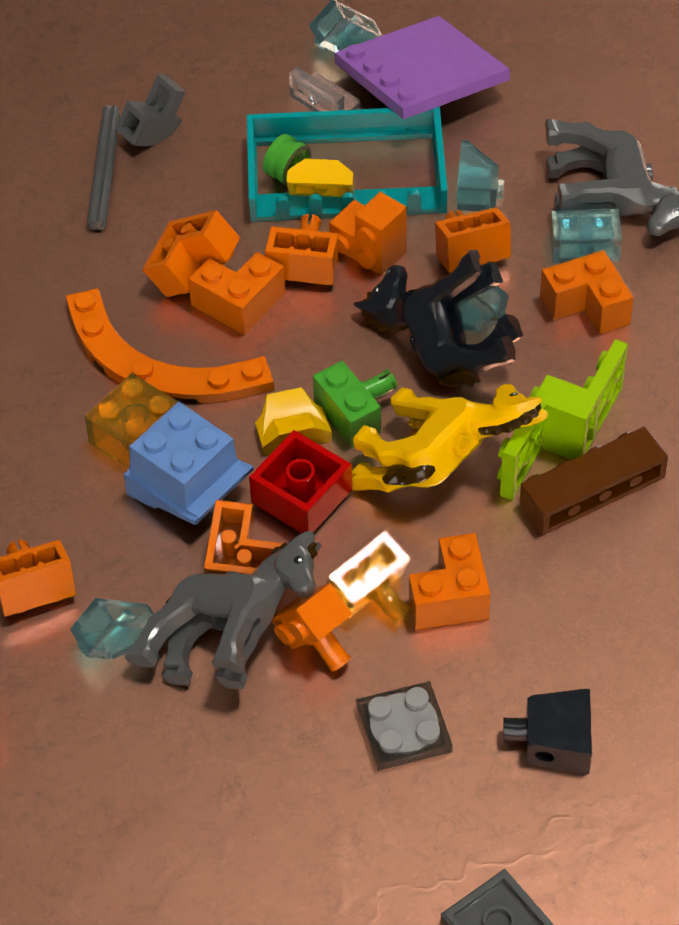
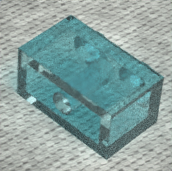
M619 210L551 211L550 241L553 263H563L601 250L606 252L611 261H620L622 233Z

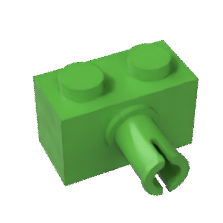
M342 360L313 375L314 403L324 408L327 419L351 448L355 447L353 437L364 425L375 428L378 434L381 433V406L375 399L398 388L397 381L394 375L390 374V370L386 369L382 373L362 382L358 380Z

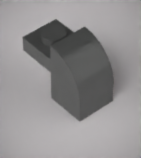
M158 74L146 102L127 101L115 129L134 146H154L170 137L181 124L182 119L176 113L186 91L168 75Z

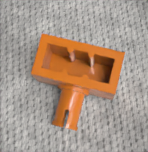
M498 207L466 215L457 209L455 210L457 216L453 211H450L444 220L435 222L436 257L448 272L454 271L461 258L469 250H478L480 265L486 264L489 261L496 263L498 260L511 257V224Z
M309 214L303 215L300 219L299 229L271 226L265 256L284 266L285 280L324 285L334 284L339 261L338 233L319 231L321 219L312 214L310 225L307 224Z
M19 539L20 550H18L15 541H12L6 549L7 555L0 557V608L4 617L22 613L45 604L59 602L62 599L76 595L71 562L60 539L30 548L28 542Z
M331 583L317 587L310 597H296L274 615L272 619L276 626L274 631L281 642L289 645L292 649L307 644L309 646L313 645L329 666L331 672L339 669L351 659V656L347 654L332 633V630L353 613Z

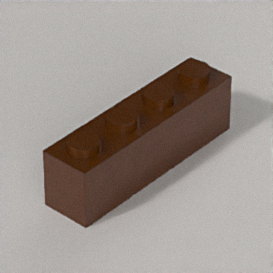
M645 426L633 432H625L616 440L603 446H595L586 454L573 460H565L545 473L529 477L525 482L521 483L520 506L543 536L664 479L668 455Z

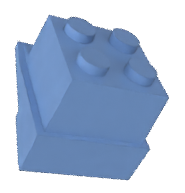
M178 401L129 446L130 468L124 473L126 494L154 509L159 507L196 525L209 512H214L216 500L222 501L254 468L252 465L236 457L234 439Z

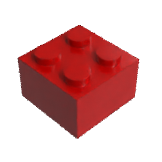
M293 430L249 476L251 503L300 533L314 532L352 491V464Z

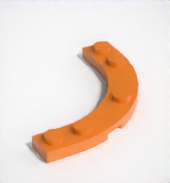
M99 288L65 296L74 330L86 354L90 358L93 357L104 368L105 373L109 377L136 392L173 402L174 398L197 399L198 403L206 404L241 399L275 390L274 380L265 356L206 368L182 367L163 363L135 350L119 336L106 314Z

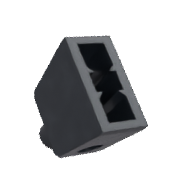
M590 689L531 695L527 698L526 718L503 717V741H526V762L529 764L589 774L592 758Z

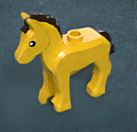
M504 384L496 389L492 404L476 403L462 397L448 399L434 397L419 398L414 394L413 390L402 387L391 397V405L396 415L410 417L407 423L410 428L418 429V431L413 436L387 442L381 439L375 428L364 425L353 437L355 449L363 451L364 456L376 459L382 467H373L369 463L360 462L352 470V490L393 492L408 486L428 488L438 485L482 443L485 437L510 433L514 429L535 425L545 420L548 413L546 410L541 409L540 403L542 399L540 397L526 398L524 394L519 393L511 384Z

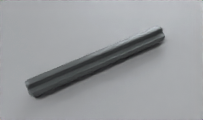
M107 105L102 110L87 217L88 227L91 230H102L106 226L118 131L115 128L120 119V109L115 105L112 107Z

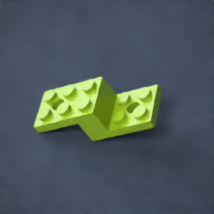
M615 339L609 351L603 350L596 366L598 371L595 376H588L584 387L547 374L541 386L533 388L530 397H540L542 399L540 403L541 409L546 410L548 416L545 420L535 425L514 429L511 438L506 437L503 440L498 453V458L502 459L497 474V479L501 481L500 496L514 500L521 488V483L526 479L542 449L571 460L589 451L623 389L628 343Z

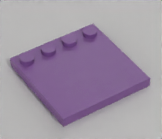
M440 16L360 44L350 45L346 49L335 52V64L403 120L510 80V69Z

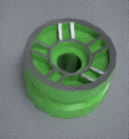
M288 134L280 135L272 142L265 154L263 171L266 175L277 178L280 183L287 186V171L302 160L311 159V149L303 142H297L294 137Z

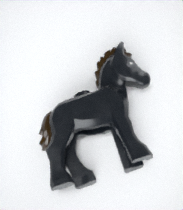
M469 250L461 258L454 271L447 276L439 278L433 284L407 292L408 274L405 267L392 265L387 269L382 281L371 292L368 291L367 298L353 304L362 310L361 314L366 317L365 320L368 325H373V329H378L381 333L389 331V333L393 334L399 330L404 331L409 328L412 335L410 337L411 346L418 353L424 368L435 374L438 382L447 387L461 388L462 384L473 387L475 383L481 382L479 374L485 373L490 368L512 364L516 360V350L513 343L523 336L518 319L514 315L505 314L497 320L494 330L483 341L477 344L466 343L459 306L503 283L495 263L489 261L483 266L480 265L478 250Z

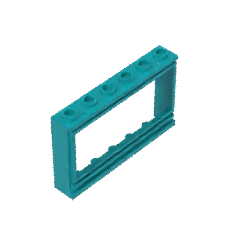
M440 106L404 120L390 108L247 114L250 222L300 220L305 214H309V219L312 218V214L320 219L335 218L354 199L366 205L379 192L407 207V215L447 213L448 188ZM283 134H288L294 137L297 142H303L304 144L432 138L436 186L355 190L354 194L346 192L342 197H321L319 194H312L310 196L289 195V193L258 194L257 146H270L277 137Z

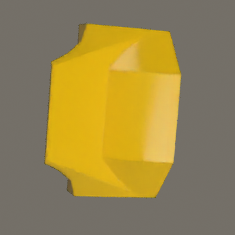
M304 159L287 171L288 193L294 196L319 194L321 197H342L346 192L354 194V173L339 160Z
M302 387L266 395L262 413L255 422V430L263 456L270 455L293 430L317 444L332 441V432L324 408L315 404Z

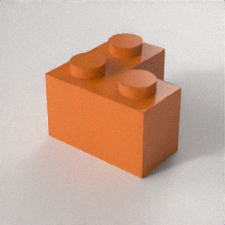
M379 192L366 205L354 199L329 222V232L338 233V252L346 254L359 262L364 268L371 269L382 276L390 266L394 265L407 252V207L382 192Z
M217 210L169 221L142 271L166 297L187 294L190 292L188 278L209 258L220 264L228 262L234 255V249L240 237Z
M604 250L542 269L540 297L554 320L585 310L599 334L631 324L634 297Z
M256 252L237 272L209 258L188 278L191 306L243 335H246L286 293L284 266L259 252Z
M216 500L204 572L225 574L228 571H234L240 574H252L262 564L263 559L266 556H270L273 549L280 547L283 543L252 539L254 527L253 504Z
M476 533L439 538L438 565L440 570L409 574V603L415 630L489 619L491 593Z

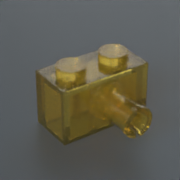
M386 532L382 533L332 573L326 584H332L353 614L368 602L372 603L374 601L392 621V624L396 626L401 622V618L404 620L412 612V608L391 587L392 583L404 574L410 558Z

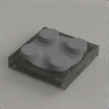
M430 681L356 699V707L377 771L453 752V745Z

